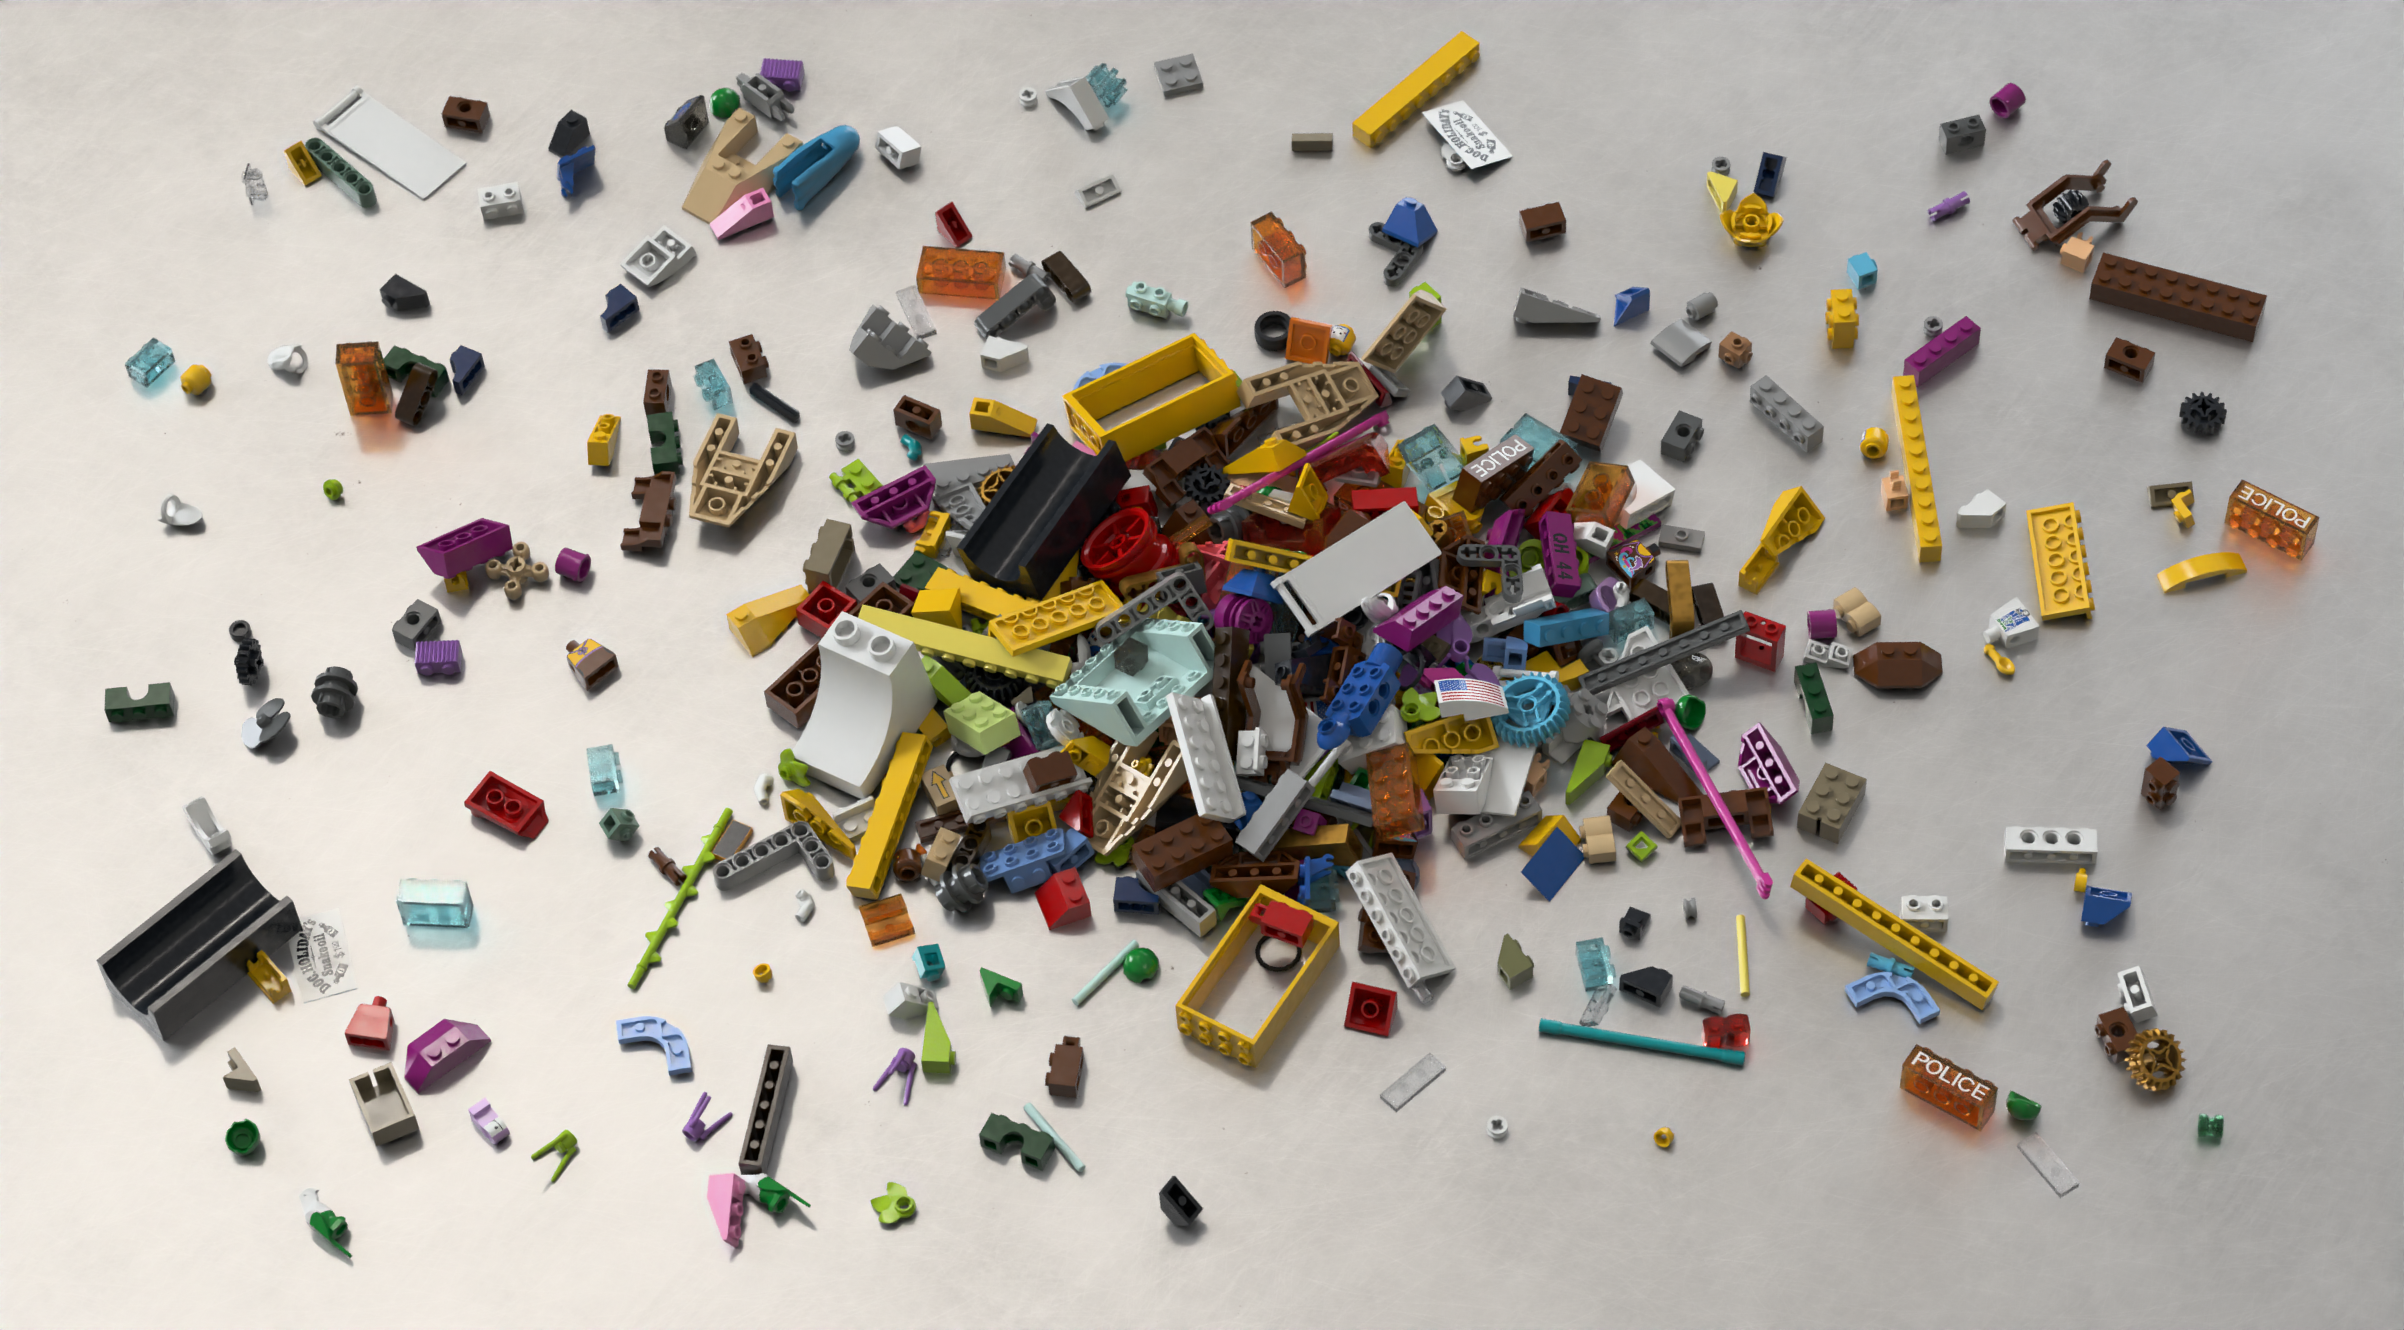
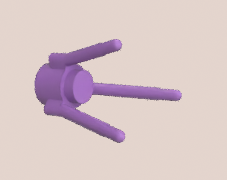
M900 1048L896 1057L893 1058L891 1064L874 1085L873 1090L876 1091L886 1077L892 1075L895 1070L900 1072L909 1070L903 1102L904 1105H907L914 1070L917 1066L913 1062L916 1057L914 1052L907 1048Z
M703 1092L691 1117L682 1130V1133L694 1142L699 1138L704 1141L708 1134L732 1116V1112H729L705 1130L704 1127L706 1125L699 1118L711 1100V1096H707V1092Z

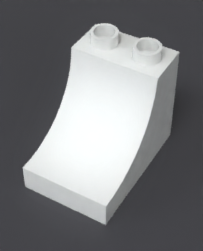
M842 611L818 643L821 656L819 691L808 724L792 751L796 762L808 765L807 775L862 799L872 794L889 770V762L893 759L896 743L900 740L902 732L915 733L938 699L914 642Z

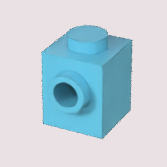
M1867 252L1848 258L1847 273L1857 289L1877 283V265Z

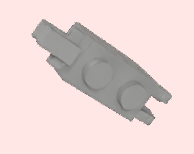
M744 73L736 77L737 85L743 92L744 99L771 119L775 117L783 121L786 116L782 110L789 114L794 112V107L784 98L781 89L759 73L755 74L752 78Z

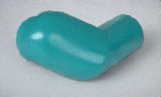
M904 434L900 443L909 448L910 451L907 453V457L916 461L918 456L922 454L921 444L909 435Z

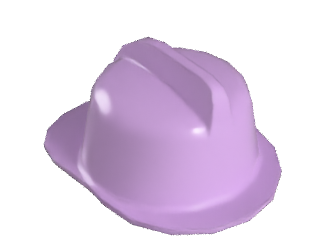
M1608 577L1602 581L1589 595L1590 608L1607 612L1610 616L1617 615L1614 611L1616 599L1613 594V587L1619 580L1614 577Z

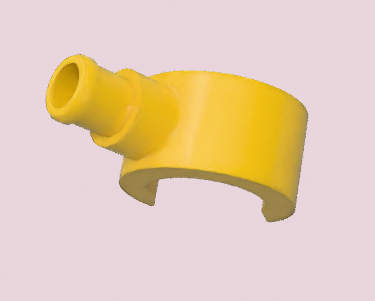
M2080 868L2079 872L2076 873L2074 891L2085 892L2088 876L2085 868Z

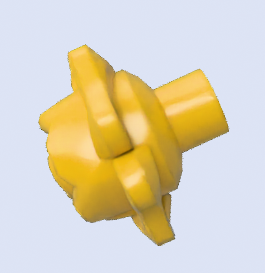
M1141 757L1139 761L1134 760L1131 763L1133 769L1147 777L1152 775L1154 765L1151 764V758L1146 759L1145 757Z

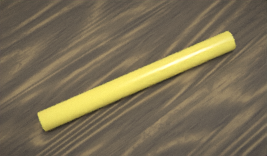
M1737 915L1741 996L1747 997L1750 995L1745 916Z

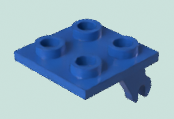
M594 145L582 147L577 153L571 156L566 155L557 163V179L561 183V194L563 197L567 198L565 191H569L573 195V174L595 164L596 148Z
M1325 854L1322 858L1311 860L1310 857L1305 856L1304 863L1300 864L1297 886H1300L1297 895L1298 903L1308 907L1310 902V884L1331 874V871L1326 870L1334 865V863L1326 862V860L1334 859L1331 854Z

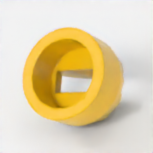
M762 963L754 968L753 975L759 983H767L772 978V970L768 964Z
M1662 1127L1654 1133V1141L1660 1147H1667L1674 1140V1133L1668 1127Z

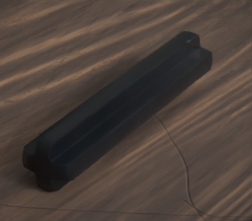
M753 383L749 387L750 394L790 421L796 422L800 418L798 410L758 383Z

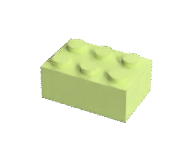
M980 691L972 693L968 698L954 703L951 707L944 710L949 733L984 755L1021 735L1015 712Z

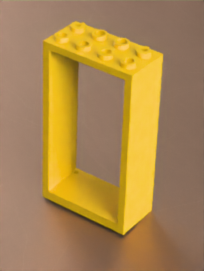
M1195 333L1062 395L1070 429L1087 447L1094 450L1096 455L1099 454L1108 440L1116 441L1125 462L1241 406L1237 394L1236 373H1234L1233 369H1229L1225 361L1217 357L1214 349H1210L1205 340L1200 339ZM1200 371L1209 380L1208 383L1106 432L1095 421L1195 372Z
M1260 884L1175 1005L1179 1031L1186 1036L1191 1035L1199 1039L1206 1046L1211 1045L1217 1048L1222 1054L1230 1055L1244 1065L1256 1068L1340 947L1339 922ZM1271 900L1278 903L1284 902L1292 908L1306 910L1313 915L1314 928L1308 940L1318 945L1254 1038L1251 1039L1198 1011L1258 927L1257 924L1251 922L1248 918L1254 905L1260 903L1268 906Z

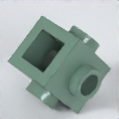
M610 808L599 822L608 839L628 841L640 826L633 812L628 809Z

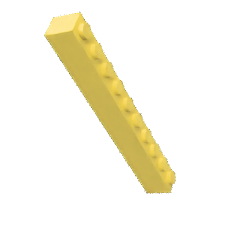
M863 604L858 616L859 619L914 642L917 651H920L923 655L927 654L930 657L934 655L939 656L947 662H963V665L971 668L979 666L990 673L1002 672L1010 678L1022 677L1033 684L1038 682L1045 683L1046 686L1053 689L1069 679L1073 666L1071 657L1040 649H1033L1012 657L997 638Z

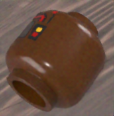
M904 848L894 854L893 872L895 876L903 881H912L920 876L922 860L916 850Z

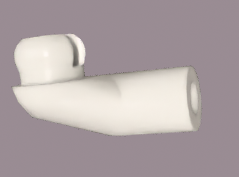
M1619 581L1613 587V594L1616 599L1614 611L1617 614H1623L1630 597L1626 583Z
M763 773L759 775L754 786V792L760 805H765L770 801L766 788L774 782L771 774Z
M799 889L795 897L798 899L801 908L795 915V918L800 922H805L814 908V902L809 892L805 889Z

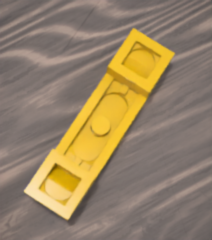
M2219 552L2179 562L2159 572L2157 578L2164 593L2184 589L2188 582L2225 574L2227 578L2247 573V569L2239 553Z

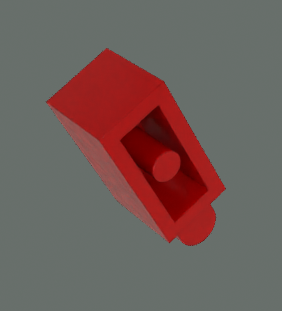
M1565 488L1549 495L1543 503L1539 504L1524 524L1525 529L1535 539L1541 540L1539 521L1546 511L1569 514L1574 506L1570 503L1574 497L1572 489Z
M1271 900L1268 906L1256 903L1248 917L1251 922L1261 926V934L1300 948L1304 947L1314 928L1312 914L1306 910L1292 908L1284 902L1278 903Z

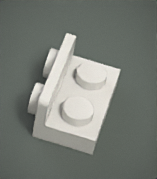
M1256 727L1255 730L1238 731L1236 775L1264 776V769L1267 768L1268 764L1265 752L1269 744V737L1267 732L1261 727Z
M873 796L862 798L857 803L840 808L837 812L833 813L834 821L851 842L859 840L865 835L868 819L872 816L875 808V799Z

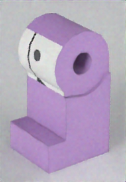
M486 1098L468 1109L472 1122L494 1145L510 1134L506 1124L491 1108Z

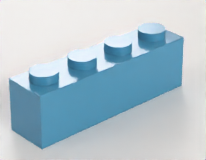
M1596 608L1524 620L1523 641L1537 647L1609 635V613Z

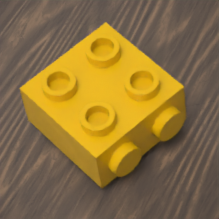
M1852 289L1831 290L1830 298L1826 299V309L1829 311L1825 312V322L1829 326L1827 328V339L1832 342V349L1853 348L1854 339H1858V329L1855 327L1859 326V315L1855 312L1857 310V298L1853 297Z

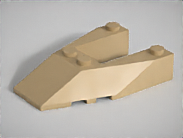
M738 108L725 122L704 158L682 205V210L710 225L713 220L748 193L764 188L769 196L776 188L773 183V178L775 177L773 173L774 167L779 166L792 152L803 146V141L786 133L756 165L736 154L758 130L755 116Z
M1294 362L1245 378L1237 390V394L1246 409L1290 395L1305 421L1274 431L1270 438L1275 437L1277 440L1286 439L1303 450L1326 439L1336 431L1338 432L1379 397L1359 362H1334L1333 364H1323L1322 362L1302 364L1301 362Z
M717 413L693 461L689 518L729 528L791 464L798 449L796 433L775 428L760 460L730 453L740 434L737 418Z
M1154 731L1137 747L1123 745L1115 740L1110 749L1108 765L1095 776L1097 778L1094 792L1091 791L1089 795L1092 797L1093 838H1088L1093 849L1105 856L1111 854L1138 831L1188 780L1184 760L1177 741H1171L1149 778L1133 769L1131 763L1134 760L1139 761L1141 757L1147 756L1160 733Z

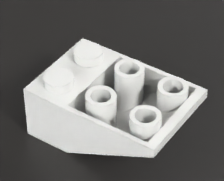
M1454 755L1449 757L1433 790L1437 814L1481 813L1486 803L1493 757H1485L1484 755Z

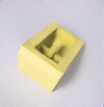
M1707 172L1706 186L1720 212L1723 213L1729 210L1737 195L1738 180L1714 172Z

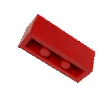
M1416 487L1351 491V509L1368 513L1373 520L1403 501L1418 514L1419 505Z

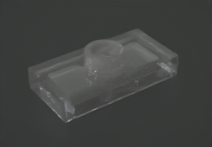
M1612 984L1596 987L1579 1021L1580 1025L1591 1027L1600 1024L1617 991Z

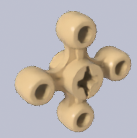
M517 542L513 546L514 557L510 558L506 564H501L500 561L491 559L485 565L486 574L489 578L498 579L502 575L509 577V581L504 585V591L506 596L512 600L518 599L521 596L522 588L520 584L525 583L528 577H533L538 582H543L549 577V569L545 563L537 562L533 566L525 563L530 557V549L525 542Z

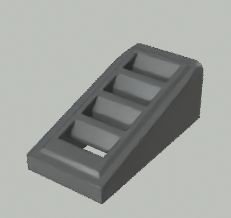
M1414 571L1401 580L1399 594L1395 600L1399 611L1404 608V605H1409L1421 596L1422 572ZM1406 578L1415 579V583L1406 582ZM1405 587H1411L1414 589L1413 591H1406ZM1405 596L1412 597V600H1405Z

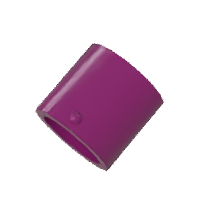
M2007 83L1990 98L1989 103L1995 114L2005 119L2025 103L2026 98L2023 91L2016 84Z
M563 548L556 559L555 572L574 581L581 582L588 575L591 557L589 554Z
M1834 609L1807 612L1809 639L1837 637V620Z

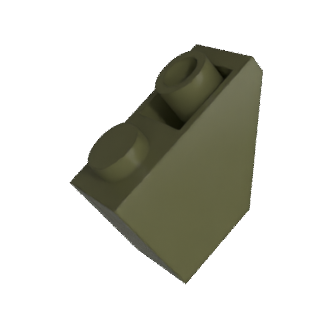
M1507 933L1504 935L1498 958V975L1509 990H1512L1533 978L1534 963L1528 955H1524L1519 942L1516 939L1513 940Z

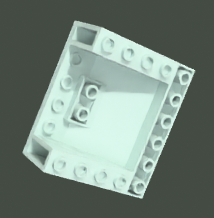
M1147 618L1110 643L1102 646L1098 654L1089 658L1080 670L1073 672L1070 675V679L1065 683L1057 686L1055 692L1049 697L1053 704L1123 745L1137 747L1171 716L1166 695L1174 692L1193 697L1213 678L1215 644L1202 623Z

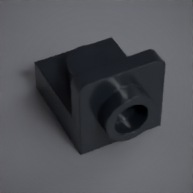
M1629 907L1625 917H1621L1619 921V932L1628 938L1640 940L1651 919V914Z

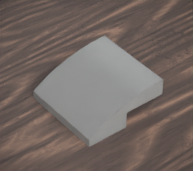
M1681 318L1656 335L1650 344L1682 367L1694 361L1696 354L1710 348L1712 341Z

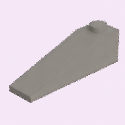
M1522 287L1520 288L1513 312V317H1516V321L1523 324H1528V322H1600L1601 316L1575 306L1569 308L1568 304L1560 300L1550 302L1546 295Z

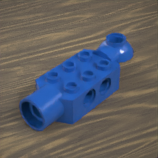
M1377 643L1366 661L1354 665L1325 712L1327 718L1322 720L1317 727V744L1321 749H1334L1343 744L1349 735L1363 738L1372 734L1401 686L1395 673L1403 661V656L1394 646L1387 643Z

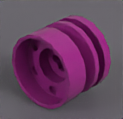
M1231 593L1224 596L1215 609V628L1232 626L1250 630L1249 644H1257L1263 641L1264 634H1269L1272 629V609L1263 599Z

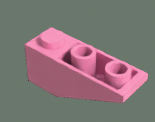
M760 188L741 197L710 223V227L718 240L773 218L772 202L764 188Z
M735 1173L709 1175L707 1199L721 1237L731 1246L738 1247L741 1236V1216L743 1215V1194L746 1190L745 1180Z

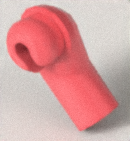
M930 511L917 516L915 520L911 519L903 523L905 530L909 533H914L923 529L926 526Z

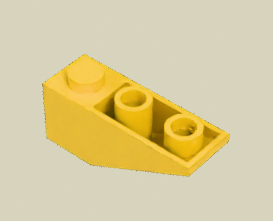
M977 397L973 399L969 413L971 429L1031 437V434L1035 432L1036 418L996 400Z
M613 414L600 415L587 441L588 465H610L614 456L621 416H614Z
M1408 439L1396 441L1385 460L1380 488L1404 487L1418 443H1413Z

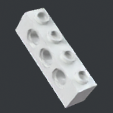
M2012 826L2005 829V862L2096 864L2098 853L2097 829L2044 828L2041 826Z

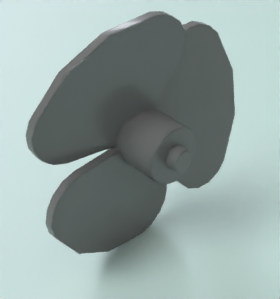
M282 698L268 701L257 711L256 718H248L243 723L241 736L244 744L249 748L256 749L261 743L268 742L278 735L288 723L291 717L289 712L277 715L285 704Z

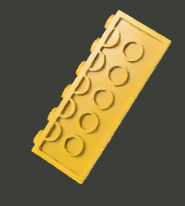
M2074 502L2026 510L2042 620L2084 613L2087 614L2088 619H2092L2091 611L2095 610L2093 597L2089 598L2088 594L2092 593L2091 581L2086 580V575H2090L2088 562L2084 563L2083 558L2087 557L2085 545H2081L2080 542L2084 540L2082 527L2078 528V523L2082 522L2080 510H2075Z
M1100 580L990 620L988 636L997 637L1011 656L1014 657L1093 628L1100 620L1122 607L1123 604L1104 581Z

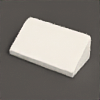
M1112 173L1077 189L1074 193L1086 209L1122 191Z

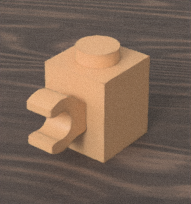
M2080 232L2077 238L2071 236L2068 243L2062 245L2060 255H2062V265L2084 273L2093 259L2094 245H2092V236L2088 240H2082L2083 233Z
M1899 470L1890 471L1889 477L1882 478L1881 494L1886 511L1906 509L1908 507L1909 495L1903 475L1899 476Z
M1537 753L1533 758L1523 790L1524 792L1529 790L1533 797L1547 784L1546 770L1550 767V760L1547 759L1544 763H1540L1541 753Z

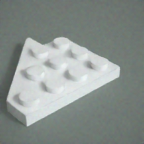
M1648 626L1628 634L1621 659L1658 644ZM1668 664L1612 687L1606 705L1608 707L1606 717L1622 710L1627 720L1630 721L1656 707L1658 699L1667 697L1673 699L1676 705L1678 700L1682 696L1688 695L1689 692L1673 666Z

